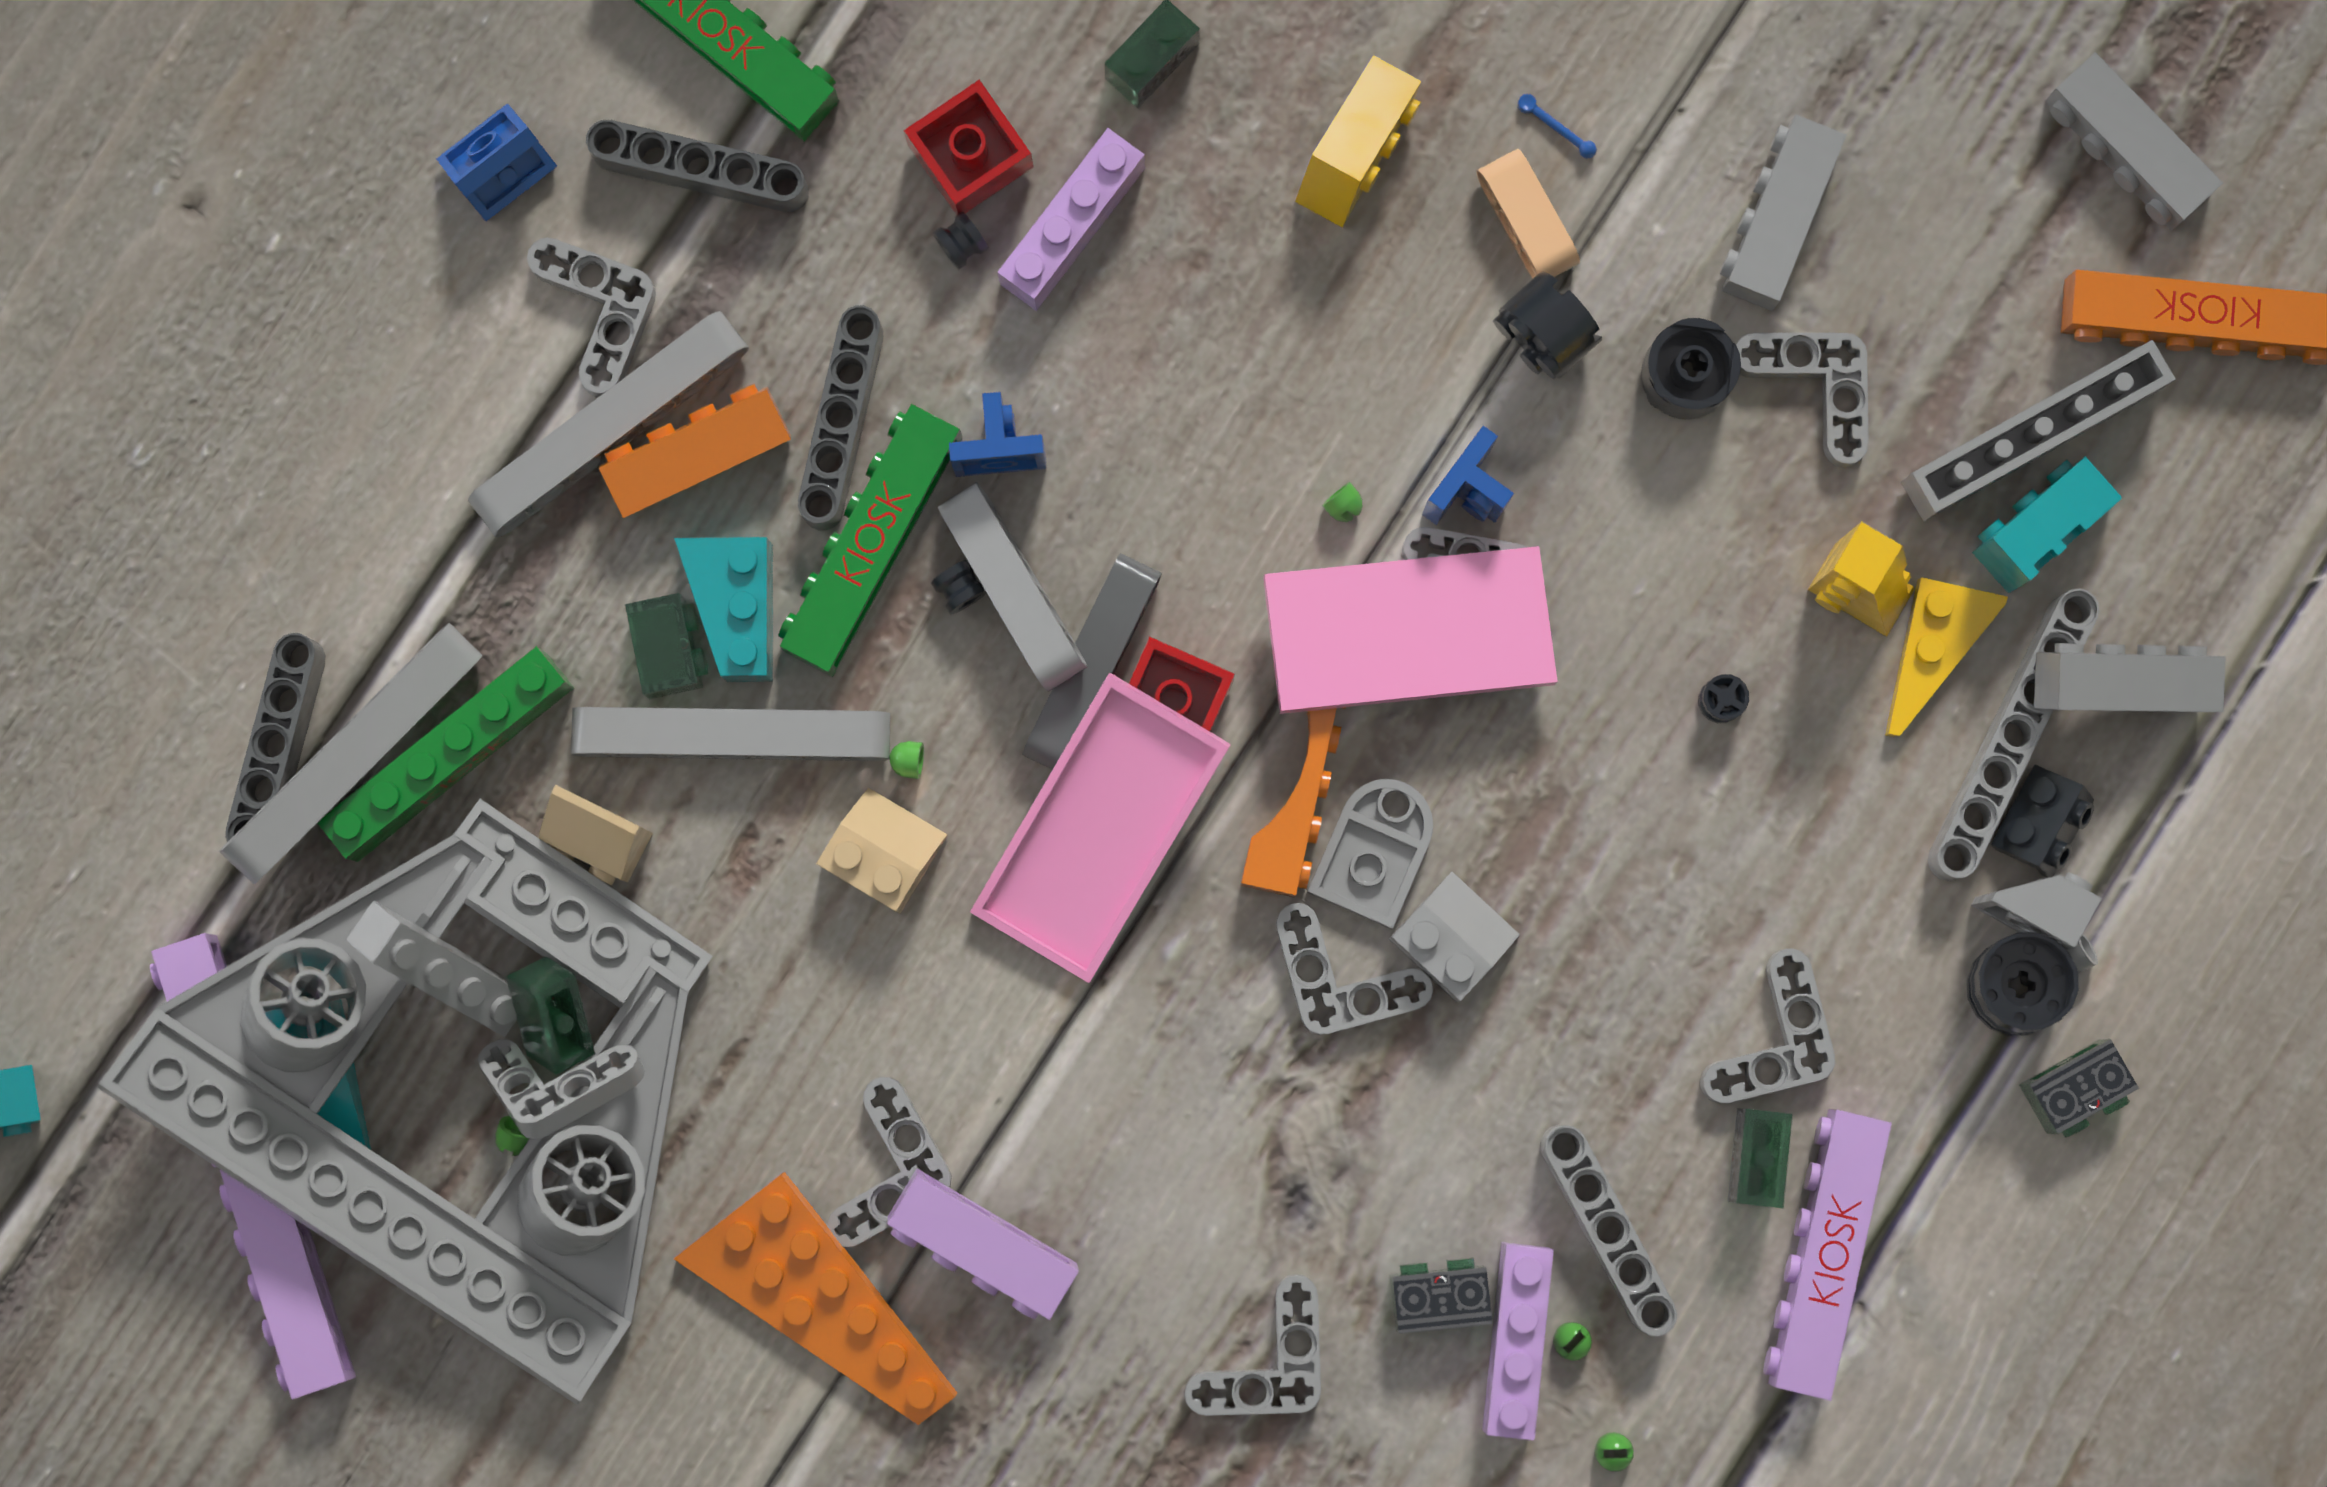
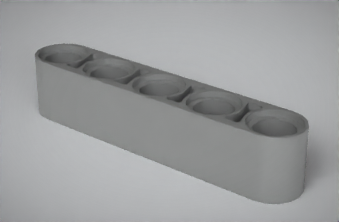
M974 483L938 506L944 521L1044 689L1049 692L1087 668L1086 661L993 503L979 483Z
M1557 1125L1551 1127L1544 1133L1541 1139L1540 1148L1542 1155L1629 1319L1637 1329L1650 1336L1667 1334L1673 1329L1677 1321L1676 1307L1585 1136L1573 1126ZM1566 1132L1575 1141V1151L1568 1159L1561 1160L1552 1151V1141L1558 1134ZM1589 1174L1597 1182V1193L1591 1200L1581 1201L1575 1195L1574 1184L1580 1176ZM1612 1216L1619 1223V1235L1614 1241L1604 1243L1598 1238L1596 1232L1597 1225L1604 1217ZM1634 1258L1641 1264L1642 1275L1636 1283L1624 1284L1619 1276V1268L1625 1260ZM1650 1301H1659L1664 1308L1662 1321L1655 1326H1646L1641 1317L1644 1305Z

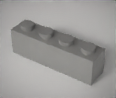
M2096 52L2065 79L2045 100L2050 106V112L2054 119L2064 127H2071L2081 137L2082 146L2087 153L2097 160L2102 159L2114 171L2113 176L2116 182L2125 191L2134 192L2146 204L2145 210L2156 223L2166 225L2171 231L2223 184Z
M1796 114L1788 127L1779 126L1769 150L1777 153L1771 169L1763 166L1753 189V192L1760 194L1754 210L1746 208L1736 231L1737 234L1743 236L1738 251L1729 250L1719 275L1727 277L1722 289L1723 292L1770 311L1774 310L1781 300L1847 136L1846 134Z
M2055 643V652H2036L2034 708L2098 711L2224 712L2226 656H2207L2206 646H2178V655H2166V646L2137 645V654H2125V645L2096 644V653H2084V644Z
M374 900L346 939L372 963L504 1037L531 1000V997L505 976Z

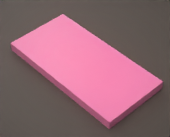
M1539 546L1265 574L1263 577L1280 714L1552 686L1558 682Z
M1109 673L970 913L1090 983L1231 744L1112 673Z

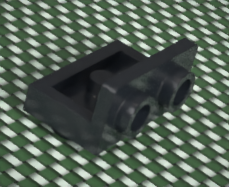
M2034 765L1991 845L1996 851L2036 868L2042 876L2046 878L2053 877L2056 870L2062 869L2068 862L2072 852L2071 843L2078 830L2084 829L2090 822L2094 811V799L2084 785Z

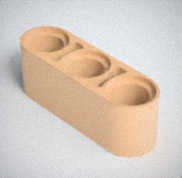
M1519 149L1476 170L1479 183L1532 279L1540 272H1546L1555 277L1580 264V258L1573 241L1529 162Z

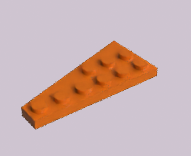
M785 1171L674 1258L675 1261L917 1425H920L957 1395L954 1387L854 1259L838 1242L825 1222Z

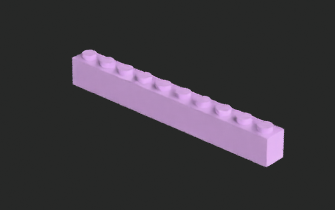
M203 933L151 951L155 962L150 964L151 976L157 989H163L166 1001L171 1000L227 967L218 937L214 934ZM220 1170L224 1185L220 1186V1196L225 1209L228 1212L233 1211L238 1227L237 1230H234L235 1244L242 1257L247 1256L252 1274L248 1275V1285L256 1302L261 1301L266 1319L262 1320V1330L269 1346H275L280 1364L276 1365V1374L281 1388L285 1392L289 1391L291 1399H295L356 1378L310 1228Z

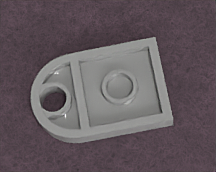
M1393 779L1375 780L1357 789L1350 796L1342 810L1307 893L1393 929L1433 833L1432 813L1424 797L1412 786ZM1399 792L1407 798L1409 807L1404 816L1393 818L1384 812L1382 801L1386 794Z

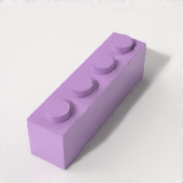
M1107 128L997 273L1000 285L1037 311L1144 171L1145 154Z
M919 1169L915 1170L887 1218V1224L893 1227L891 1235L913 1248H915L917 1243L922 1244L934 1252L931 1258L935 1262L953 1272L956 1271L958 1266L974 1275L971 1281L977 1287L991 1295H996L998 1290L1015 1299L1012 1303L1015 1309L1032 1319H1036L1038 1314L1050 1320L1079 1272L1077 1263Z
M1501 1242L1482 1430L1487 1435L1535 1440L1554 1252L1551 1248Z

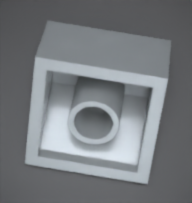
M1451 872L1396 930L1389 940L1455 1002H1459L1495 965L1520 934L1458 876Z
M2067 873L2065 877L2062 875L2053 876L1975 897L1971 906L2018 933L2037 932L2055 939L2065 949L2076 947L2102 898L2090 892L2093 886L2088 881L2072 873Z

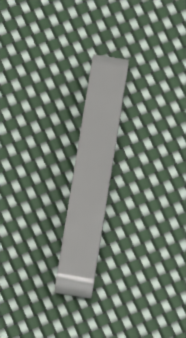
M721 311L710 314L480 485L469 496L468 502L495 537H501L511 532L607 460L604 455L605 453L633 441L732 367L748 352V345Z
M2080 588L2072 589L2054 599L2048 606L1930 849L1928 856L1929 868L1939 879L1952 881L1965 878L1978 867L2053 712V709L2034 708V705L2029 703L2024 696L2025 685L2029 682L2035 684L2036 652H2044L2047 642L2085 645L2100 611L2098 601L2089 591ZM2066 601L2074 602L2080 607L2082 618L2079 623H2073L2066 618L2064 614ZM2008 723L2016 725L2022 732L2023 739L2019 747L2011 746L2004 737V729ZM1988 764L1995 765L2002 772L2003 781L1999 788L1991 787L1984 779V771ZM1968 805L1975 806L1983 815V823L1978 830L1970 828L1964 821V812ZM1949 846L1958 849L1963 856L1962 867L1957 872L1949 869L1944 862V853Z
M448 623L219 852L253 884L257 883L483 655L458 630Z
M572 708L571 755L623 758L889 760L891 713L847 710Z

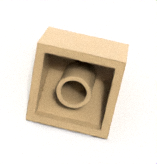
M555 785L550 795L538 838L550 844L549 846L571 861L576 857L590 864L589 873L599 880L613 885L616 878L629 882L653 833Z
M868 788L840 823L816 864L901 914L948 835Z

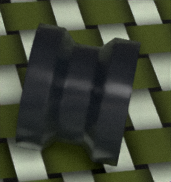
M963 211L955 216L954 223L948 228L940 227L933 232L938 244L958 270L967 264V258L974 253L982 254L989 249L976 226Z
M967 559L946 569L931 582L935 591L943 593L946 598L945 607L950 615L966 609L987 594L981 582L977 581L973 575L974 570Z
M1721 674L1712 678L1702 687L1698 696V706L1701 713L1708 720L1715 723H1728L1735 720L1746 710L1749 704V691L1746 684L1740 678L1731 674Z

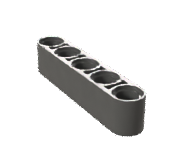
M614 120L598 121L589 128L586 134V144L594 160L601 168L611 172L782 212L799 210L805 205L809 196V188L802 170L796 164L789 161ZM610 137L620 139V145L615 152L610 154L599 152V147L605 139ZM657 147L665 150L662 160L658 163L647 164L643 162V157L649 149ZM705 158L709 160V165L703 173L693 175L687 172V167L693 159ZM741 168L753 170V176L748 183L736 185L731 182V177L736 170ZM792 178L798 182L796 190L789 195H779L775 192L777 183L782 179Z
M864 305L848 308L840 318L798 497V508L803 519L811 528L820 531L834 528L843 516L883 343L884 331L879 318L871 308ZM859 321H867L873 325L871 335L863 340H857L850 336L851 327ZM848 365H858L863 369V375L858 382L846 384L839 380L841 371ZM835 410H850L853 413L851 423L844 428L832 427L829 424V419ZM830 452L840 454L843 457V462L837 471L826 473L819 469V462L825 454ZM827 497L832 500V509L826 516L814 517L809 514V506L815 498Z
M1122 553L1119 554L1075 642L1086 661L1087 668L1052 689L1022 753L1023 756L1053 770L1109 673L1115 674L1162 576L1161 572Z
M300 633L284 635L277 641L274 647L226 826L225 837L227 842L297 772L326 659L321 645ZM306 645L309 650L307 662L300 667H293L291 663L293 650L298 646ZM294 689L297 695V702L294 708L288 712H282L279 707L281 695L287 690ZM282 734L285 740V747L278 756L271 757L267 751V743L272 736ZM269 778L273 785L271 797L266 801L259 802L255 795V788L261 780Z

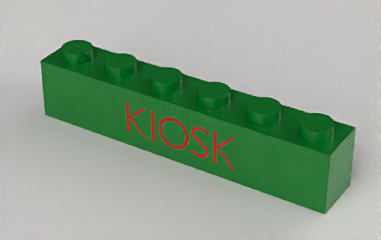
M633 0L804 142L839 102L836 90L833 87L836 81L832 76L818 65H815L812 69L799 59L802 55L801 52L786 38L781 36L778 40H775L764 31L767 24L749 8L741 12L730 3L731 0Z
M913 404L910 405L906 414L900 411L894 418L887 434L892 438L884 454L878 451L870 462L866 476L871 479L862 494L856 491L850 499L844 512V516L849 518L841 534L834 532L830 536L822 553V556L827 559L819 574L812 572L809 575L800 593V596L805 599L797 615L792 612L789 613L778 634V637L783 639L780 647L784 652L831 677L834 676L948 466L950 462L949 443L961 442L963 438L959 428Z
M536 646L321 818L317 824L345 859L359 862L572 691L574 687L547 653Z

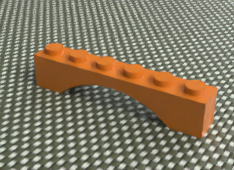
M1337 708L1307 711L1308 745L1306 760L1299 782L1287 803L1271 822L1251 837L1240 886L1293 898L1296 896L1297 888L1307 889L1312 862L1304 861L1307 843L1316 844L1322 817L1315 816L1314 810L1317 797L1326 799L1332 772L1323 769L1327 752L1336 754L1342 727L1333 725Z

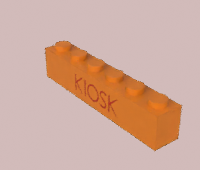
M2076 269L2064 280L2060 333L2074 334V340L2088 343L2100 342L2103 337L2120 339V344L2123 346L2140 347L2153 340L2157 343H2166L2165 348L2171 351L2194 350V346L2211 348L2212 354L2220 356H2234L2240 354V351L2257 352V358L2263 360H2282L2286 358V355L2303 357V362L2306 364L2325 365L2327 364V294Z

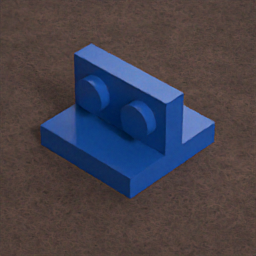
M508 103L436 158L454 184L486 222L557 167L538 139Z
M1001 392L982 393L985 440L949 443L950 462L956 477L1047 469L1042 434L1016 437L1012 404H1003Z
M1484 425L1481 427L1428 499L1422 513L1424 517L1437 525L1455 499L1460 497L1464 500L1462 507L1476 519L1482 522L1486 518H1489L1494 523L1497 521L1514 493L1479 468L1490 454L1498 438L1495 433Z

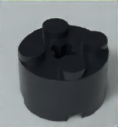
M1540 272L1499 309V315L1493 319V322L1507 339L1512 340L1514 338L1524 349L1520 357L1534 373L1538 375L1544 371L1552 379L1556 377L1561 378L1602 341V336L1594 335L1600 329L1580 300L1570 290L1564 294L1559 293L1552 287L1558 280L1546 272Z
M1686 318L1670 325L1656 337L1644 357L1641 368L1642 385L1649 403L1654 408L1674 418L1696 419L1714 412L1724 402L1738 381L1741 370V358L1735 342L1733 344L1723 328L1706 319ZM1686 361L1692 362L1693 370L1699 371L1695 377L1688 376L1687 370L1682 368Z

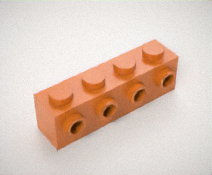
M755 384L749 385L732 393L730 397L733 403L719 410H716L713 403L688 414L691 423L674 430L672 424L668 423L647 433L649 442L638 448L632 449L628 442L605 453L604 455L608 462L601 464L599 470L622 517L625 518L791 440V435L768 387L758 391Z

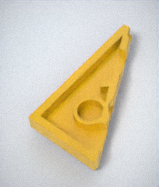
M1922 577L1917 580L1885 732L1886 736L1899 737L2005 606L2008 596Z

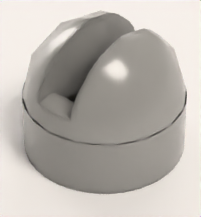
M2082 934L2075 948L2066 949L2070 953L2078 972L2085 971L2098 964L2094 948L2084 934Z

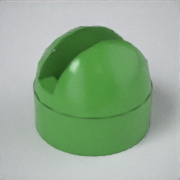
M1348 482L1331 495L1322 506L1335 520L1349 522L1353 520V515H1360L1363 504L1359 492L1351 482Z
M900 742L892 749L889 759L890 765L896 774L905 778L920 779L924 761L923 742Z
M510 1115L502 1117L495 1133L496 1145L502 1153L506 1149L513 1152L512 1156H518L530 1138H526L520 1132Z
M1567 1322L1556 1329L1553 1336V1345L1561 1357L1576 1361L1584 1358L1589 1353L1592 1338L1589 1331L1583 1325L1576 1322ZM1580 1332L1584 1338L1567 1353L1563 1347Z
M1606 1433L1598 1439L1595 1445V1457L1598 1463L1606 1470L1613 1472L1622 1471L1633 1460V1446L1620 1433ZM1604 1449H1627V1456L1604 1458Z

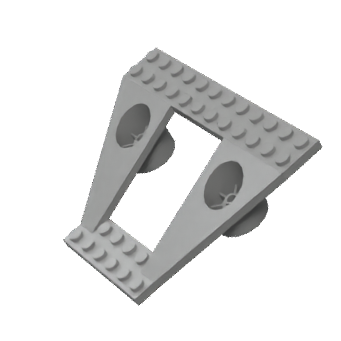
M479 799L454 835L157 1007L100 1081L98 1089L577 1405L632 1323L687 995L713 956ZM373 900L439 939L463 904H466L543 957H548L575 974L577 980L620 1008L594 1045L595 1053L590 1051L583 1063L609 1048L617 1045H628L636 1049L645 1070L643 1079L634 1088L546 1137L529 1139L475 1219L317 1115L408 985V982L372 963L346 941ZM310 966H311V967H314V968H316V969H319V970H321V971H323V972L321 973V972H319V971H317V970H310V969L304 970V967H310ZM295 967L297 975L291 983L277 975L279 972ZM330 974L342 989L330 991L327 975ZM268 981L282 990L283 993L280 999L260 1002V988ZM305 996L308 997L310 1000L305 1001L300 997ZM346 998L348 1003L347 1021L328 1009L329 1001ZM282 1010L287 1020L280 1030L267 1019L264 1011ZM324 1018L339 1028L335 1033L317 1039L314 1024ZM292 1023L306 1026L309 1039H298L285 1032ZM579 1087L572 1091L568 1097L580 1096L587 1092L590 1087ZM572 1150L575 1166L568 1169L552 1157ZM582 1150L590 1151L601 1157L600 1159H583ZM605 1159L616 1170L618 1176L611 1177V1171L604 1162ZM544 1166L562 1177L558 1187L542 1189V1170ZM585 1182L590 1189L584 1188L581 1183ZM621 1184V1204L606 1194L608 1186ZM561 1196L562 1201L567 1205L561 1217L549 1206L546 1197ZM601 1203L615 1212L617 1217L614 1221L598 1227L594 1208ZM572 1209L585 1211L588 1227L575 1225L565 1219Z

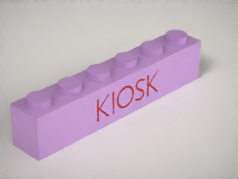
M1828 1109L1827 1117L1821 1116L1819 1118L1814 1143L1820 1145L1816 1163L1810 1162L1804 1182V1189L1810 1191L1807 1208L1799 1209L1794 1227V1235L1800 1237L1796 1255H1789L1784 1272V1281L1790 1283L1786 1301H1779L1774 1317V1328L1780 1329L1776 1347L1770 1346L1768 1348L1764 1362V1374L1769 1375V1385L1831 1401L1892 1125L1891 1122L1837 1109Z

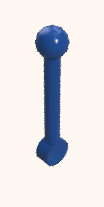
M1524 94L1519 98L1518 108L1522 113L1534 114L1579 148L1580 155L1583 158L1589 159L1596 155L1597 147L1594 142L1583 141L1536 105V98L1533 95Z

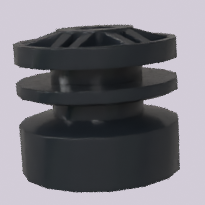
M2037 932L2015 933L1987 947L1972 963L1966 980L1967 998L1976 1017L1989 1029L2007 1036H2028L2060 1022L2073 1008L2079 991L2078 969L2070 953L2055 939ZM2020 976L2021 984L2028 986V991L2017 998L2016 990L2008 987V982Z

